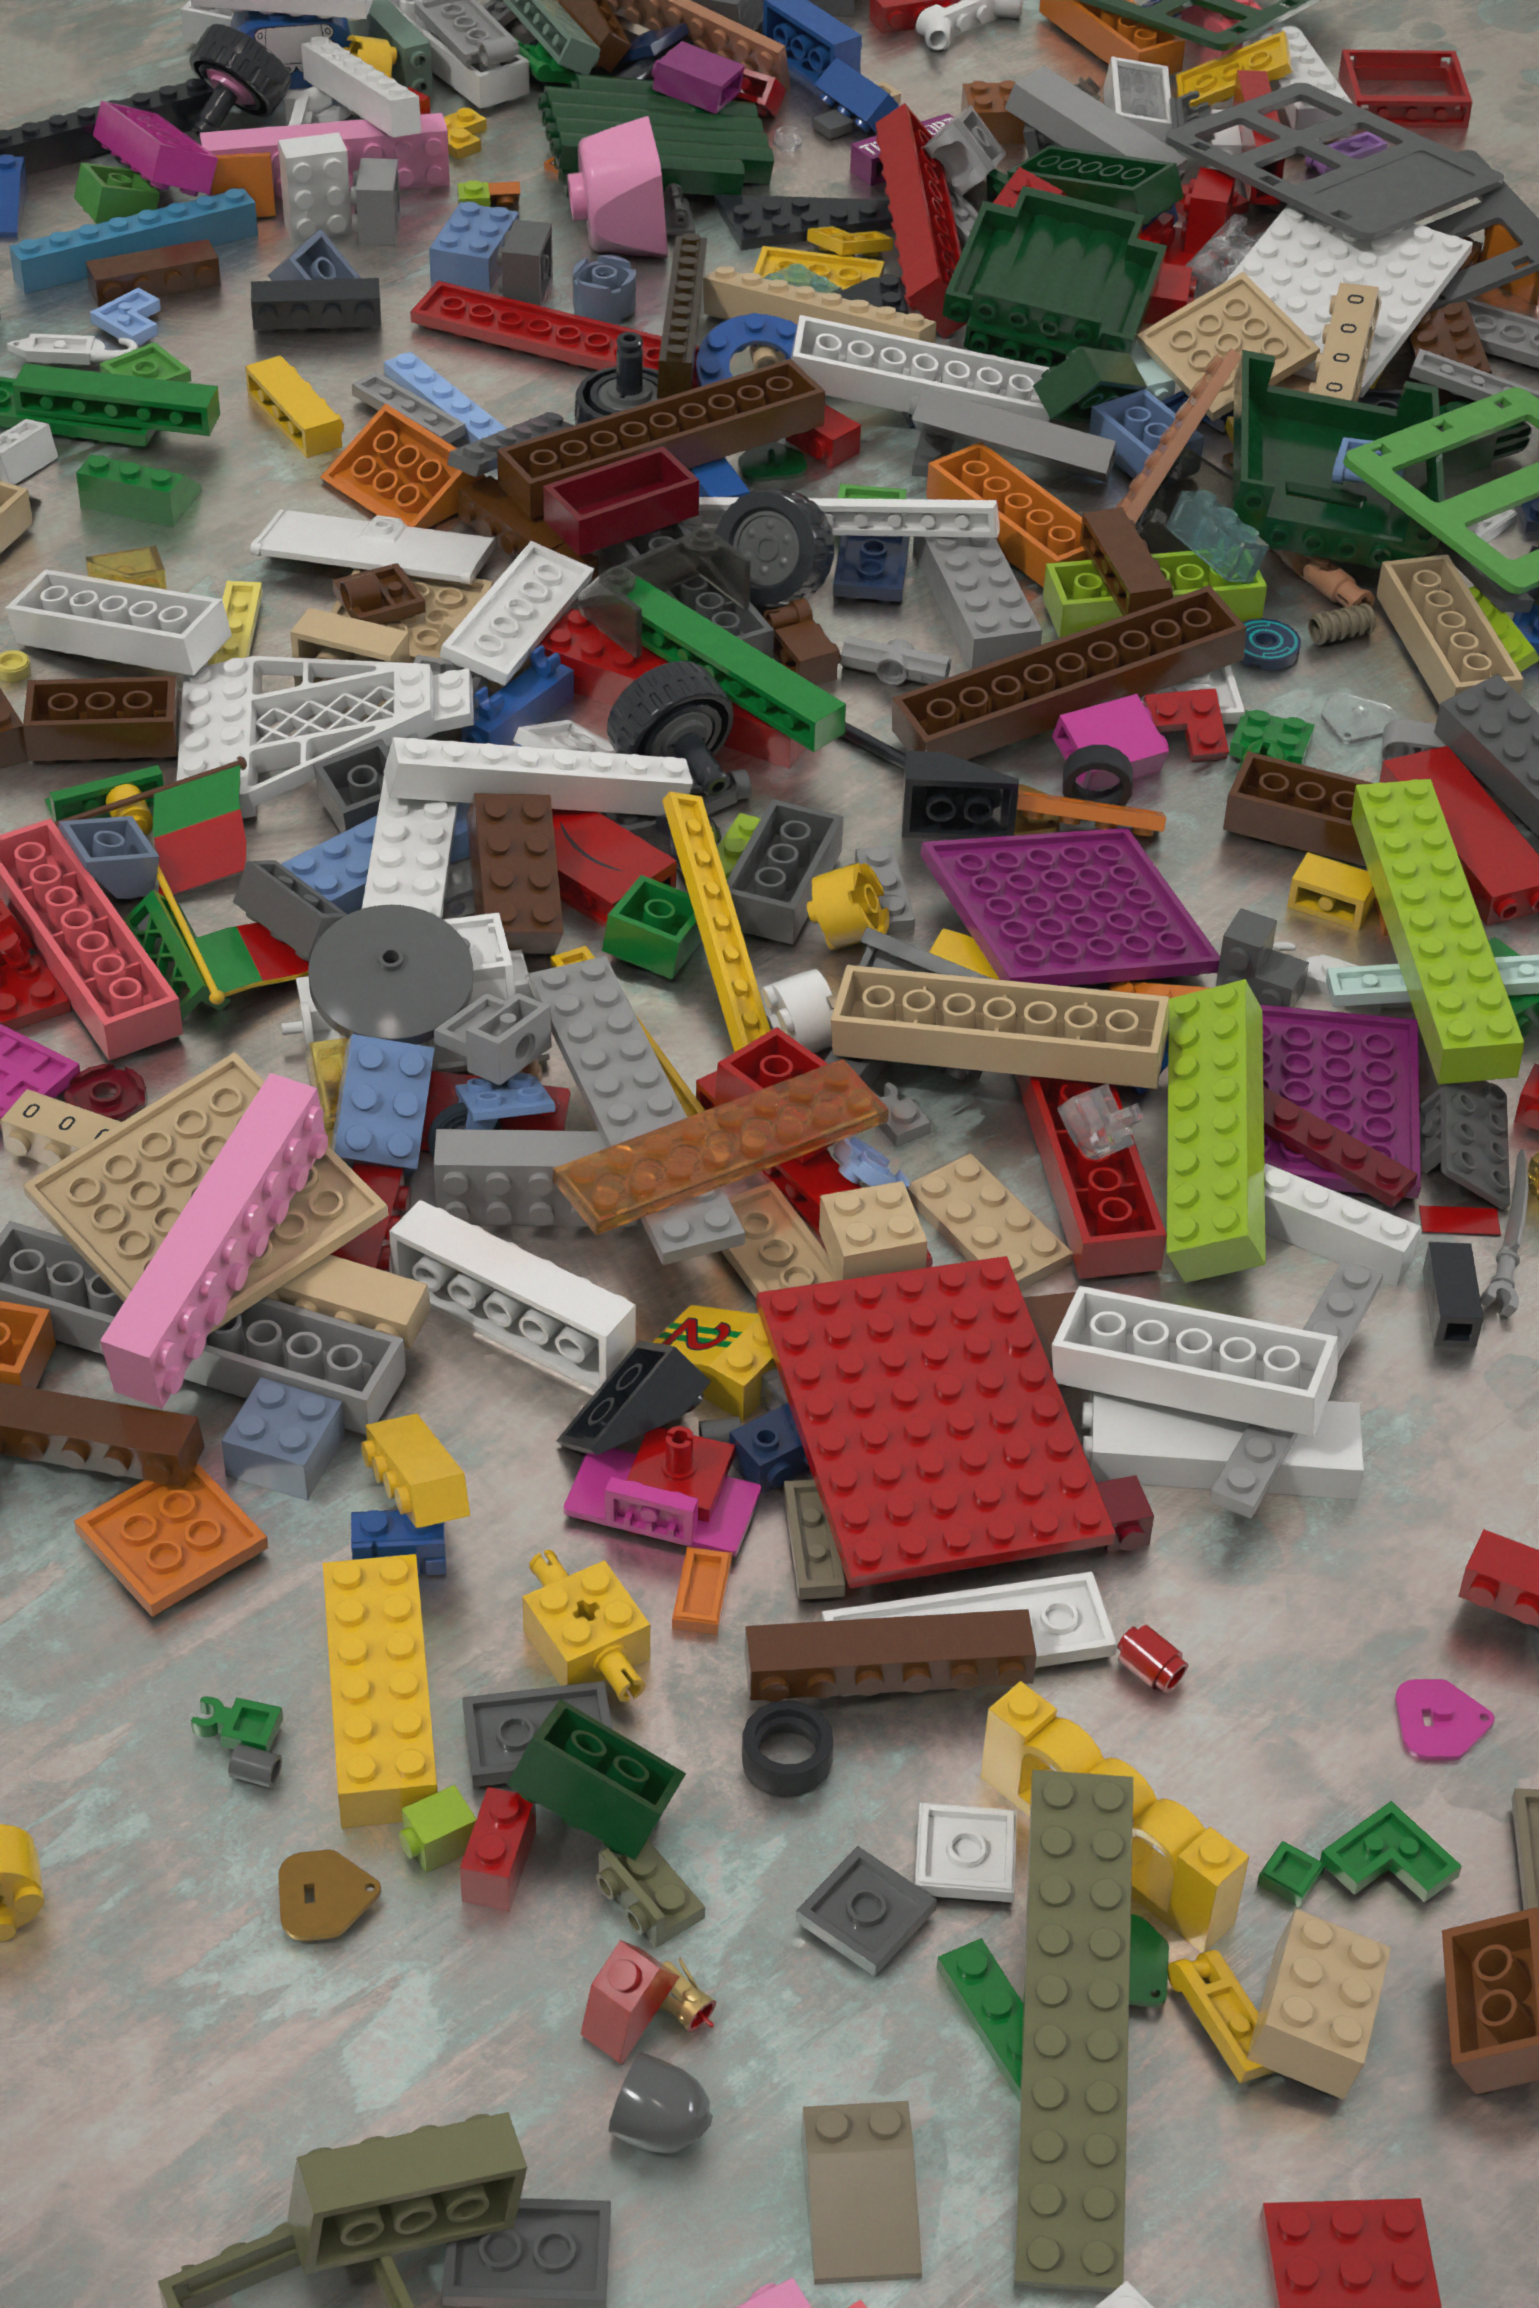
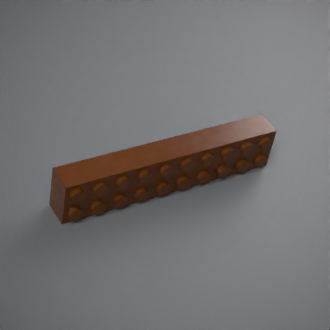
M788 359L497 449L498 485L530 519L544 516V485L662 446L687 469H692L695 466L710 461L720 460L732 454L749 451L754 447L777 442L783 438L798 433H805L811 429L823 426L825 390L795 362Z
M1209 585L892 697V731L907 751L944 752L967 760L1051 730L1056 727L1058 719L1062 714L1134 694L1142 697L1242 661L1244 659L1246 626Z

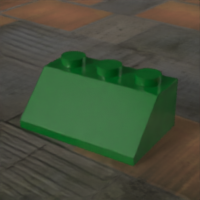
M90 455L76 472L80 507L173 528L202 492V485L183 474L173 473L166 469L146 467L134 462L114 460L102 455Z

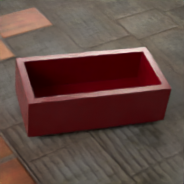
M662 446L544 485V522L578 556L590 554L596 550L619 544L625 540L652 533L657 529L681 523L684 520L698 516L700 480Z

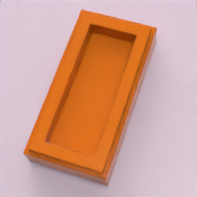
M687 1547L672 1616V1629L718 1635L732 1565V1553Z

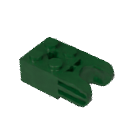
M1466 398L1439 406L1440 415L1476 401ZM1523 421L1442 453L1444 482L1490 468L1492 461L1523 451L1531 440L1532 427Z

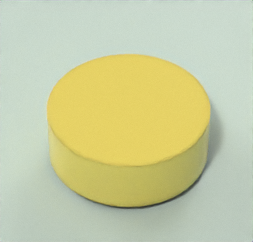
M17 650L5 651L0 654L1 681L9 683L19 682L31 674L30 658L27 654Z

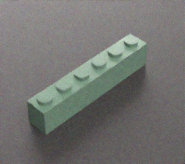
M503 0L559 65L581 74L589 75L591 69L598 63L601 49L556 0Z

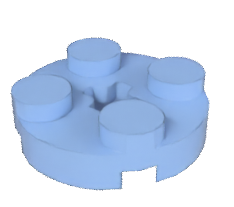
M843 1135L833 1149V1157L842 1164L838 1169L839 1172L855 1184H859L862 1180L871 1187L903 1181L906 1189L910 1186L909 1179L900 1169L894 1176L888 1167L890 1160L858 1138L852 1137L849 1141L847 1135Z

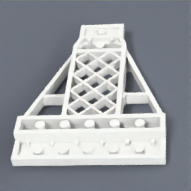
M270 656L232 658L226 662L207 666L203 665L194 676L184 675L177 781L238 761V756L244 757L247 761V767L245 770H241L240 776L242 819L256 816L257 805L314 780L313 765L380 739H383L386 746L390 747L393 737L424 739L437 732L474 725L473 679L470 669L449 670L442 674L433 675L430 664ZM261 675L303 676V682L297 687L262 694ZM315 677L336 678L313 683ZM384 699L387 700L381 707L377 706ZM347 707H351V709H350L347 713H345V714H342V713H341V712H343ZM312 714L316 715L309 722L306 721V719L309 718ZM366 714L369 715L363 722L359 721ZM277 721L281 722L274 729L270 728ZM329 722H333V724H332L329 728H327V729H324V728H323V727H325ZM294 729L298 730L291 737L288 736V734L291 733ZM296 766L258 784V773Z

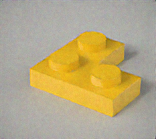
M469 107L461 108L457 112L444 117L448 130L449 155L459 160L481 151V140L474 135L487 130L486 118Z
M834 226L808 228L807 241L818 245L821 251L835 252L836 255L855 257V254H862L864 256L876 257L880 255V252L892 251L893 238L877 231L848 233Z

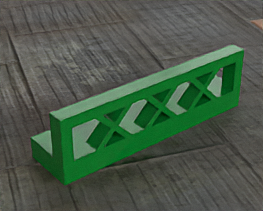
M152 889L124 919V922L164 978L168 963L175 962L172 977L165 979L178 998L182 986H188L190 992L180 1002L182 1020L201 1001L221 1011L231 1001L230 997H225L223 1003L219 1005L210 1002L209 996L211 993L166 897ZM178 904V906H179V908H180V911H181V913H182V915H183V917H184V919H185V921H186V923H187V925H188V927H189V930H190V932H191L193 938H197V936H196V934L194 933V931H193V929H192L190 923L188 922V920H187V918H186V916H185L183 910L181 909L180 905ZM150 914L146 930L140 931L138 925ZM156 938H163L159 954H152Z

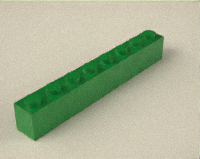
M637 576L607 593V624L668 662L690 661L703 666L720 684L730 701L810 751L816 752L845 734L846 703Z

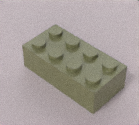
M509 2112L491 2116L478 2114L463 2122L439 2127L426 2125L411 2133L388 2138L374 2136L363 2140L359 2144L336 2149L322 2147L312 2150L306 2155L298 2156L296 2158L288 2221L303 2274L306 2275L514 2228L527 2165Z

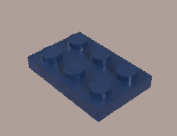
M841 535L833 582V596H842L848 599L865 598L877 599L883 602H902L910 536Z

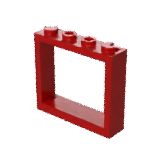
M1342 49L1338 76L1342 89L1354 105L1362 108L1361 105H1368V108L1362 109L1403 128H1468L1473 101L1456 51ZM1442 57H1450L1449 64L1447 61H1441ZM1357 80L1444 81L1449 96L1361 95Z

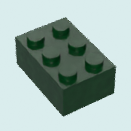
M1083 346L1071 350L1066 355L1067 359L1059 366H1053L1044 371L1041 375L1042 379L1033 385L1051 419L1089 424L1093 406L1148 387L1130 354Z
M560 1699L531 1739L507 1785L517 1790L519 1795L526 1801L540 1804L559 1815L568 1826L584 1830L601 1840L610 1851L619 1855H626L635 1861L686 1773Z

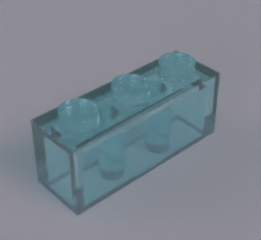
M1198 489L1197 492L1182 491L1166 528L1227 581L1253 582L1269 548V545L1258 536L1259 532L1237 519L1238 514L1235 511L1223 507L1217 502V496L1205 489Z

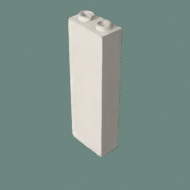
M1093 1391L1091 1403L1083 1402L1081 1428L1089 1429V1436H1083L1082 1449L1095 1482L1137 1475L1141 1485L1211 1490L1249 1423ZM1327 1401L1314 1437L1298 1434L1266 1493L1358 1500L1364 1472L1360 1403Z

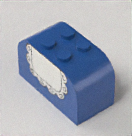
M245 10L243 12H234L231 20L232 28L247 34L261 43L285 65L292 79L290 90L314 86L304 79L301 43L311 42V38L323 36L328 37L333 43L339 44L341 48L349 47L351 41L347 40L351 33L347 18L345 17L324 19L319 18L317 15L291 16L288 13L277 12L262 14L259 11Z

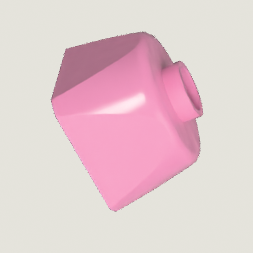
M649 116L582 138L578 143L579 173L567 174L573 221L585 220L591 248L600 253L668 258L662 173Z

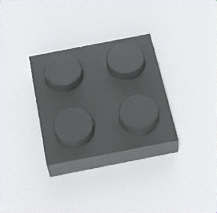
M857 1846L796 1910V1922L875 1977L935 1912L937 1899Z

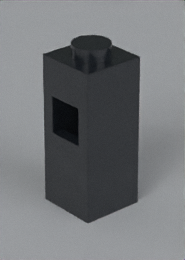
M1429 1242L1422 1272L1433 1346L1477 1347L1484 1318L1471 1243Z

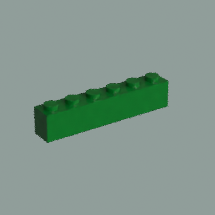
M32 364L23 365L12 385L16 414L202 436L211 435L220 416L218 386Z

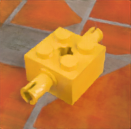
M544 1550L548 1563L543 1559L540 1552L536 1554L529 1563V1569L535 1574L543 1587L522 1596L523 1631L559 1685L599 1682L607 1679L621 1702L630 1701V1697L626 1692L627 1689L634 1699L639 1697L644 1691L646 1684L633 1667L650 1660L651 1625L607 1562L603 1560L569 1575L557 1559L554 1551Z

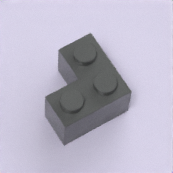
M1240 908L1223 935L1216 986L1246 979L1260 1005L1294 1008L1304 992L1309 962L1272 950L1277 920Z

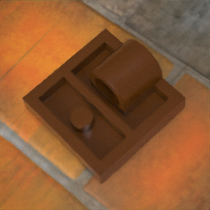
M398 563L332 580L333 592L351 618L381 625L426 612L424 598Z

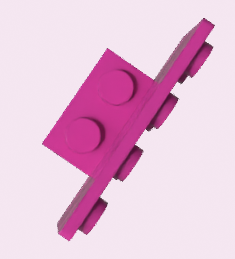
M615 1448L599 1455L586 1453L563 1506V1513L566 1516L694 1548L730 1552L732 1557L737 1556L761 1495V1485L727 1476L710 1522L698 1520V1498L686 1496L680 1492H670L646 1486L636 1481H626L637 1454Z

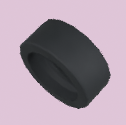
M1092 744L1073 752L1063 765L1062 793L1064 797L1126 806L1132 796L1133 768L1128 757L1119 749L1108 745ZM1106 770L1115 774L1120 780L1111 789L1090 791L1077 784L1076 778L1087 771Z
M792 1700L775 1701L765 1705L748 1718L743 1730V1769L750 1780L766 1792L790 1796L801 1795L813 1790L827 1778L832 1765L834 1745L832 1727L822 1713L808 1704ZM792 1732L803 1735L812 1741L816 1747V1752L810 1759L800 1763L782 1764L764 1756L759 1750V1744L766 1737L773 1734Z

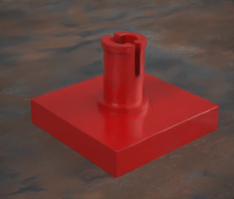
M676 1426L671 1429L658 1427L645 1434L626 1481H636L646 1486L670 1492H680L686 1496L698 1498V1520L710 1522L735 1458V1445L695 1436L689 1428L684 1426Z

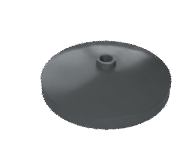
M405 905L371 906L342 917L332 924L315 944L308 969L309 989L315 1008L331 1028L348 1039L352 1034L415 1045L422 1044L434 1039V1029L468 1006L473 991L474 971L472 957L468 946L460 934L442 918L425 910Z

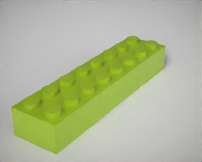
M1246 979L1169 998L1167 1255L1185 1283L1266 1265L1262 1008Z

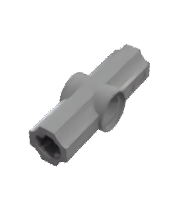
M846 636L840 665L849 669L877 674L879 679L888 685H899L905 680L929 685L949 678L952 659L947 656L915 650L912 644L903 639H893L885 644Z

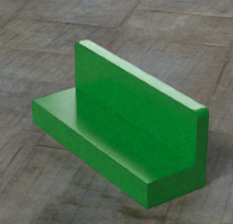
M156 765L50 792V797L45 799V806L53 822L106 805L107 795L113 788L119 785H134L140 789L141 793L163 786V773L159 766ZM154 797L145 800L148 807L154 806ZM107 812L89 819L109 818L111 816Z

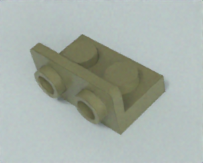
M647 1840L635 1861L626 1855L616 1857L609 1848L599 1852V1873L596 1875V1879L601 1891L609 1900H617L625 1910L626 1918L632 1929L638 1935L645 1934L656 1948L705 1918V1906L649 1840Z

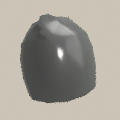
M640 2052L633 2061L624 2080L611 2115L608 2132L624 2142L648 2152L674 2154L690 2147L711 2126L713 2115L709 2111L710 2100L698 2080L685 2070L662 2059Z

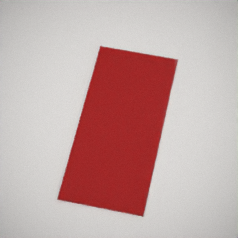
M1419 1205L1422 1232L1501 1235L1497 1208Z

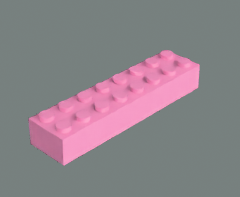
M442 113L421 114V133L392 138L365 119L200 133L201 146L214 155L270 152L274 201L283 200L278 140L337 132L340 133L347 149L350 194L351 186H353L354 170H359L361 158L398 159L399 190L450 185L448 130ZM210 189V193H209V194H206V196H212V190H211V189Z
M273 1073L269 1074L100 1340L114 1392L163 1409L171 1394L175 1395L180 1390L188 1366L193 1359L196 1360L201 1356L206 1344V1337L214 1324H220L223 1320L228 1301L235 1290L239 1291L244 1286L248 1269L256 1257L262 1256L268 1244V1236L275 1225L281 1224L285 1219L289 1202L295 1192H299L304 1188L311 1166L316 1159H321L326 1152L328 1135L325 1134L323 1123L324 1111L320 1106L317 1088Z

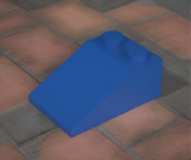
M0 156V238H18L28 192L24 157Z

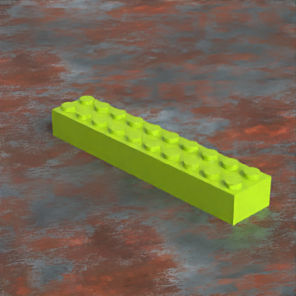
M1431 779L1356 785L1351 821L1437 1083L1449 1084L1518 1078L1524 1040Z

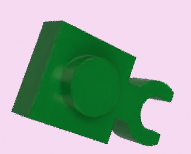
M205 1696L200 1699L201 1713L212 1715V1717L207 1719L192 1717L191 1725L192 1732L199 1737L208 1738L220 1734L221 1747L235 1749L238 1744L269 1752L283 1721L282 1707L236 1697L232 1708L224 1707L219 1699Z

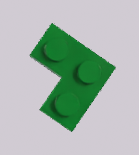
M1392 1801L1322 1850L1320 1861L1326 1864L1325 1868L1354 1895L1390 1870L1424 1902L1457 1879L1462 1868L1459 1862Z

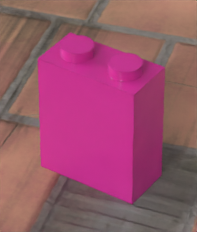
M1138 694L1062 714L1052 735L1065 761L1069 755L1079 748L1092 744L1108 745L1119 749L1128 757L1132 765L1133 780L1161 772L1169 753L1166 738L1158 732L1153 723L1150 710L1143 705ZM1106 770L1087 771L1076 778L1077 783L1082 788L1090 791L1117 785L1120 780L1115 774Z

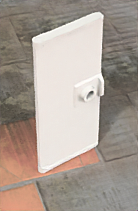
M280 509L261 534L252 542L250 552L251 555L271 556L366 570L398 563L406 575L472 585L475 577L494 551L496 538L409 527L400 518L377 515L371 521Z

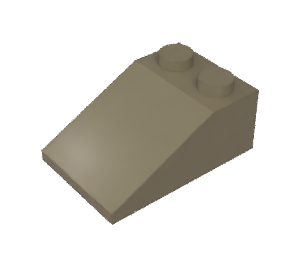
M908 2101L803 2107L801 2147L814 2285L922 2278L914 2147Z

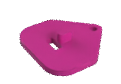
M1443 1679L1408 1680L1402 1683L1396 1691L1395 1705L1403 1745L1411 1755L1421 1760L1452 1761L1461 1759L1492 1728L1495 1721V1716L1490 1710ZM1422 1713H1430L1432 1726H1425ZM1480 1718H1486L1487 1721H1483Z

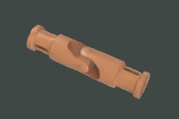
M1266 548L1269 552H1276L1281 556V560L1286 566L1313 585L1333 603L1341 604L1348 608L1353 605L1359 606L1362 603H1367L1371 608L1373 607L1375 597L1369 590L1359 588L1354 578L1340 567L1335 566L1328 558L1306 557L1296 552L1286 550L1275 551Z

